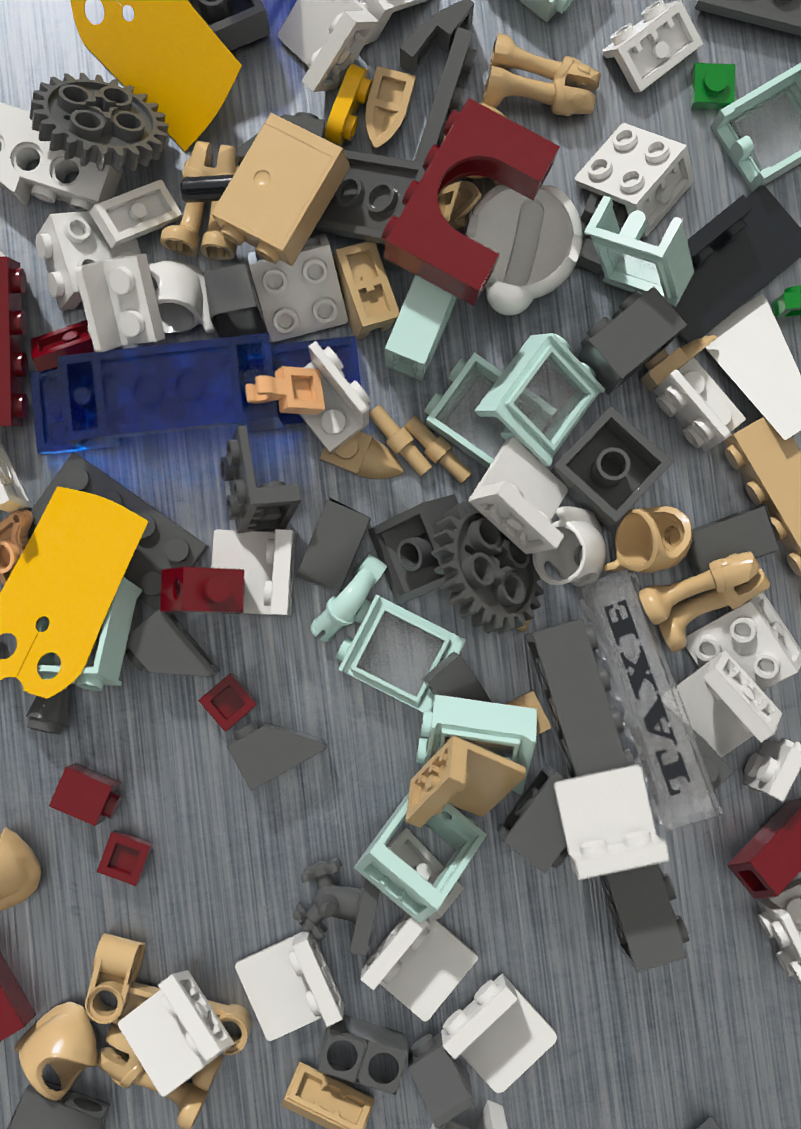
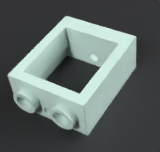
M415 275L385 347V367L423 382L458 297Z
M408 793L353 868L418 923H421L440 908L487 834L477 827L476 823L469 816L462 814L451 804L445 803L441 813L433 815L425 824L456 851L434 884L431 885L386 847L406 818Z

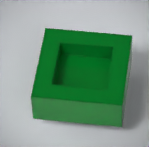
M694 64L691 70V109L721 110L735 101V64Z
M801 285L785 289L784 293L772 303V312L775 319L801 317Z

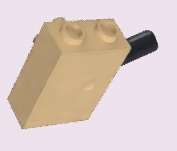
M270 113L235 174L185 177L180 184L182 199L186 203L218 201L211 214L221 227L219 233L227 240L239 246L246 242L256 247L254 251L263 259L273 264H277L278 260H281L293 266L350 169V165L342 147Z

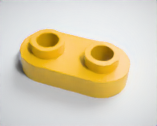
M355 64L349 66L330 112L324 139L339 146L343 145L345 139L349 141L353 139L359 117L355 116L360 103H367L373 80L368 79V69Z

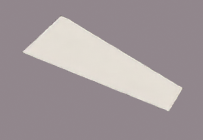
M760 294L738 308L705 336L716 335L718 338L705 347V349L780 436L787 440L801 431V374L767 299L763 294Z

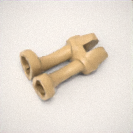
M497 33L491 53L490 72L486 81L482 103L497 108L505 97L519 96L551 106V111L556 115L593 114L596 96L590 91L598 89L601 77L600 72L570 56H564L562 62L537 56L516 46L512 38L507 34ZM513 68L531 72L548 78L552 82L548 83L522 77L509 72L508 69Z
M197 141L190 159L184 163L183 179L185 177L235 174L238 169L237 148L235 146L221 145L217 165L215 168H211V143ZM218 201L211 202L208 229L202 237L201 253L209 260H230L235 257L237 245L219 233L221 227L211 214ZM205 202L186 203L180 225L167 226L162 230L160 243L165 248L185 256H198L200 225Z
M751 551L717 559L709 563V570L685 580L664 586L651 585L639 590V598L648 618L654 625H659L662 636L673 653L685 647L687 643L686 626L692 620L707 612L727 606L737 609L770 587V581L763 570L759 568V563ZM701 592H705V593L700 594V595H698V596H696V597H693V598L684 600V599H686V598H688V597H690V596L696 595V594L701 593Z
M112 1023L107 1033L106 1041L114 1048H101L96 1066L107 1073L114 1083L123 1088H130L132 1084L158 1092L118 1025ZM223 1055L218 1056L191 1077L193 1083L184 1082L166 1096L178 1107L177 1124L181 1129H192L220 1068Z

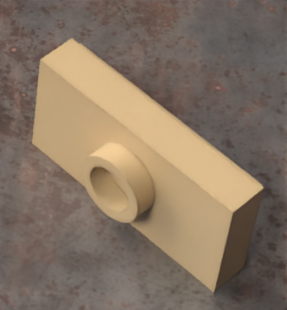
M299 1062L281 1106L327 1129H365L375 1098Z

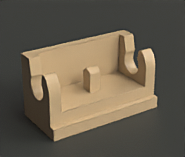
M366 241L336 249L333 260L348 322L355 341L366 338L370 334L369 332L376 328H381L382 332L388 330L397 320L400 312L376 243Z

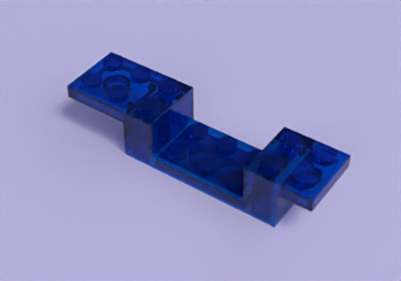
M269 333L57 356L58 369L30 372L37 453L40 455L120 447L123 446L122 437L235 424L239 426L246 425L247 432L307 426L299 414L280 413L278 400L266 403L247 402L245 385L256 384L255 378L257 376L275 377V371L282 366L305 367L311 362L308 346L315 341L322 350L330 347L338 356L344 366L341 369L345 375L344 378L349 384L356 380L361 385L356 336L274 345Z

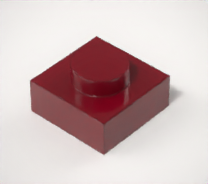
M229 673L198 700L225 732L258 705L257 701L233 673Z
M113 830L97 872L137 886L144 872L153 843L118 830Z

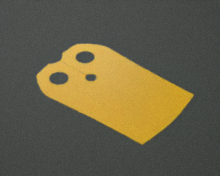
M71 0L74 21L82 42L125 87L130 85L134 87L133 94H147L146 103L158 104L157 112L166 115L164 123L168 124V134L185 152L217 115L242 67L240 62L222 43L188 0H100L104 7V19L98 25L92 24L86 17L85 3L87 0ZM125 5L131 6L134 11L132 21L128 22L123 17L122 11Z
M57 486L30 540L0 592V635L12 633L17 640V647L13 655L7 659H0V680L6 677H15L21 681L23 691L48 699L64 690L78 678L87 663L116 591L147 527L148 520L104 497ZM47 617L50 622L47 630L39 632L36 629L38 619ZM47 653H56L61 659L60 671L52 679H42L37 672L39 660Z

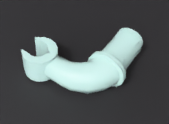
M368 552L364 561H360L352 573L355 577L339 595L332 596L327 601L326 609L323 613L312 621L310 628L313 635L316 637L324 630L325 632L319 640L329 642L343 626L351 625L356 620L357 611L364 603L371 587L382 576L387 565Z

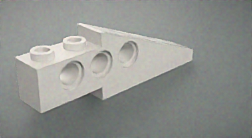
M0 102V186L21 204L27 206L32 194L34 197L48 203H55L56 199L70 203L69 206L72 209L82 212L90 211L95 204L114 197L123 172L122 168L120 172H116L111 165H105L104 170L99 171L96 163L89 162L87 166L82 167L80 164L81 159L78 157L65 160L64 150L51 151L49 150L50 141H40L38 139L39 131L32 130V120L30 119L29 111ZM36 159L40 160L39 165L34 170L26 171L28 163ZM71 172H79L76 180L71 183H63L66 175Z

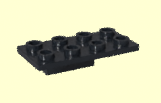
M764 185L757 188L747 197L744 195L739 197L687 240L694 274L677 306H672L687 324L679 333V336L686 344L704 337L801 258L800 226Z

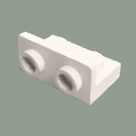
M659 0L650 5L641 13L644 18L635 26L628 24L616 31L610 37L612 43L602 50L605 59L615 57L634 93L643 91L703 44L681 0L666 4L663 0Z

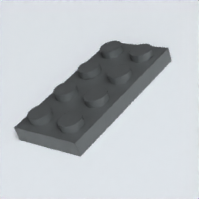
M75 452L70 455L30 511L33 514L32 523L37 526L57 486L104 497L148 520L147 527L123 577L142 589V593L138 598L156 611L160 609L161 570L177 567H195L209 547ZM178 581V584H177V590L180 588V582H179V581Z

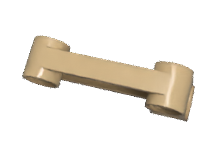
M107 933L102 935L94 957L93 973L85 1000V1009L92 1021L99 1024L113 1023L118 1025L122 1018L161 990L157 987L135 982L143 962L146 943ZM101 991L112 992L117 998L118 1005L112 1007L104 1004L100 996ZM207 1000L221 1023L234 1022L240 1027L242 1032L237 1037H231L235 1044L222 1054L233 1055L239 1053L244 1048L252 1030L253 1020L250 1012L241 1005H225Z

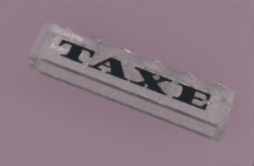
M626 568L580 586L584 599L579 600L580 608L588 623L592 622L595 628L598 649L595 651L600 661H606L611 674V677H609L611 684L610 694L614 701L620 700L625 717L621 719L624 726V734L629 742L634 741L639 757L635 758V764L642 768L644 782L649 783L654 799H651L649 804L658 825L663 824L667 832L724 815L656 627L648 618L640 601L639 590H641L637 575Z

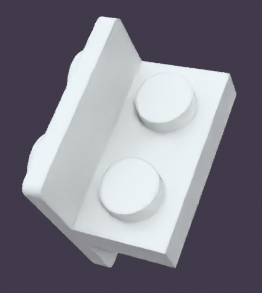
M146 254L124 255L75 268L77 288L82 298L88 322V332L92 338L96 353L106 352L120 346L157 342L165 339Z

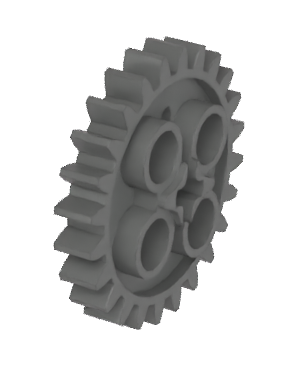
M65 73L63 81L52 76L50 77V84L40 83L39 91L34 90L33 100H31L30 119L32 120V130L39 131L38 139L40 141H50L49 150L51 151L64 150L65 160L78 157L81 159L80 164L82 167L87 166L89 162L96 163L99 171H103L105 165H111L116 172L121 171L122 165H126L132 171H136L138 163L149 167L151 159L158 161L160 152H164L168 124L164 123L166 115L157 112V103H146L147 94L135 95L133 94V86L121 88L118 86L117 79L107 83L98 74L95 80H89L84 73H80L79 79H74L71 75Z
M468 500L444 513L445 519L436 524L441 532L433 535L432 538L441 547L432 551V555L441 560V566L436 567L434 571L445 577L446 581L441 584V590L450 589L452 592L449 600L450 606L459 603L461 605L460 617L463 619L472 615V627L477 628L483 625L485 633L496 630L498 634H502L526 625L525 621L535 617L532 610L541 606L536 597L544 594V590L536 583L541 578L533 565L532 553L525 554Z

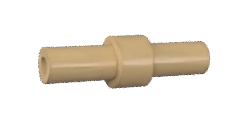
M380 404L369 413L371 420L387 437L386 444L396 455L400 453L420 477L433 467L412 443L414 440L413 436L405 427L400 429Z
M416 415L405 424L404 427L426 449L424 453L435 464L439 462L460 484H463L473 474L452 453L451 449L453 447L442 436L437 437Z

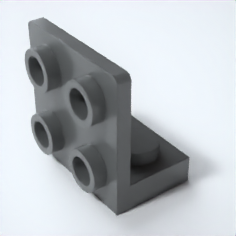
M237 426L232 440L227 441V454L221 457L220 462L223 481H229L231 495H227L226 499L229 520H235L237 533L285 529L301 502L299 484L285 485L282 481H271L256 488L247 426Z

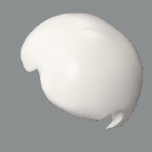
M503 184L495 186L474 207L466 232L467 237L500 254L495 270L485 288L487 300L492 309L506 316L522 313L528 308L534 298L542 297L559 287L573 272L579 259L583 241L582 224L575 205L562 190L551 185L541 186L534 201Z

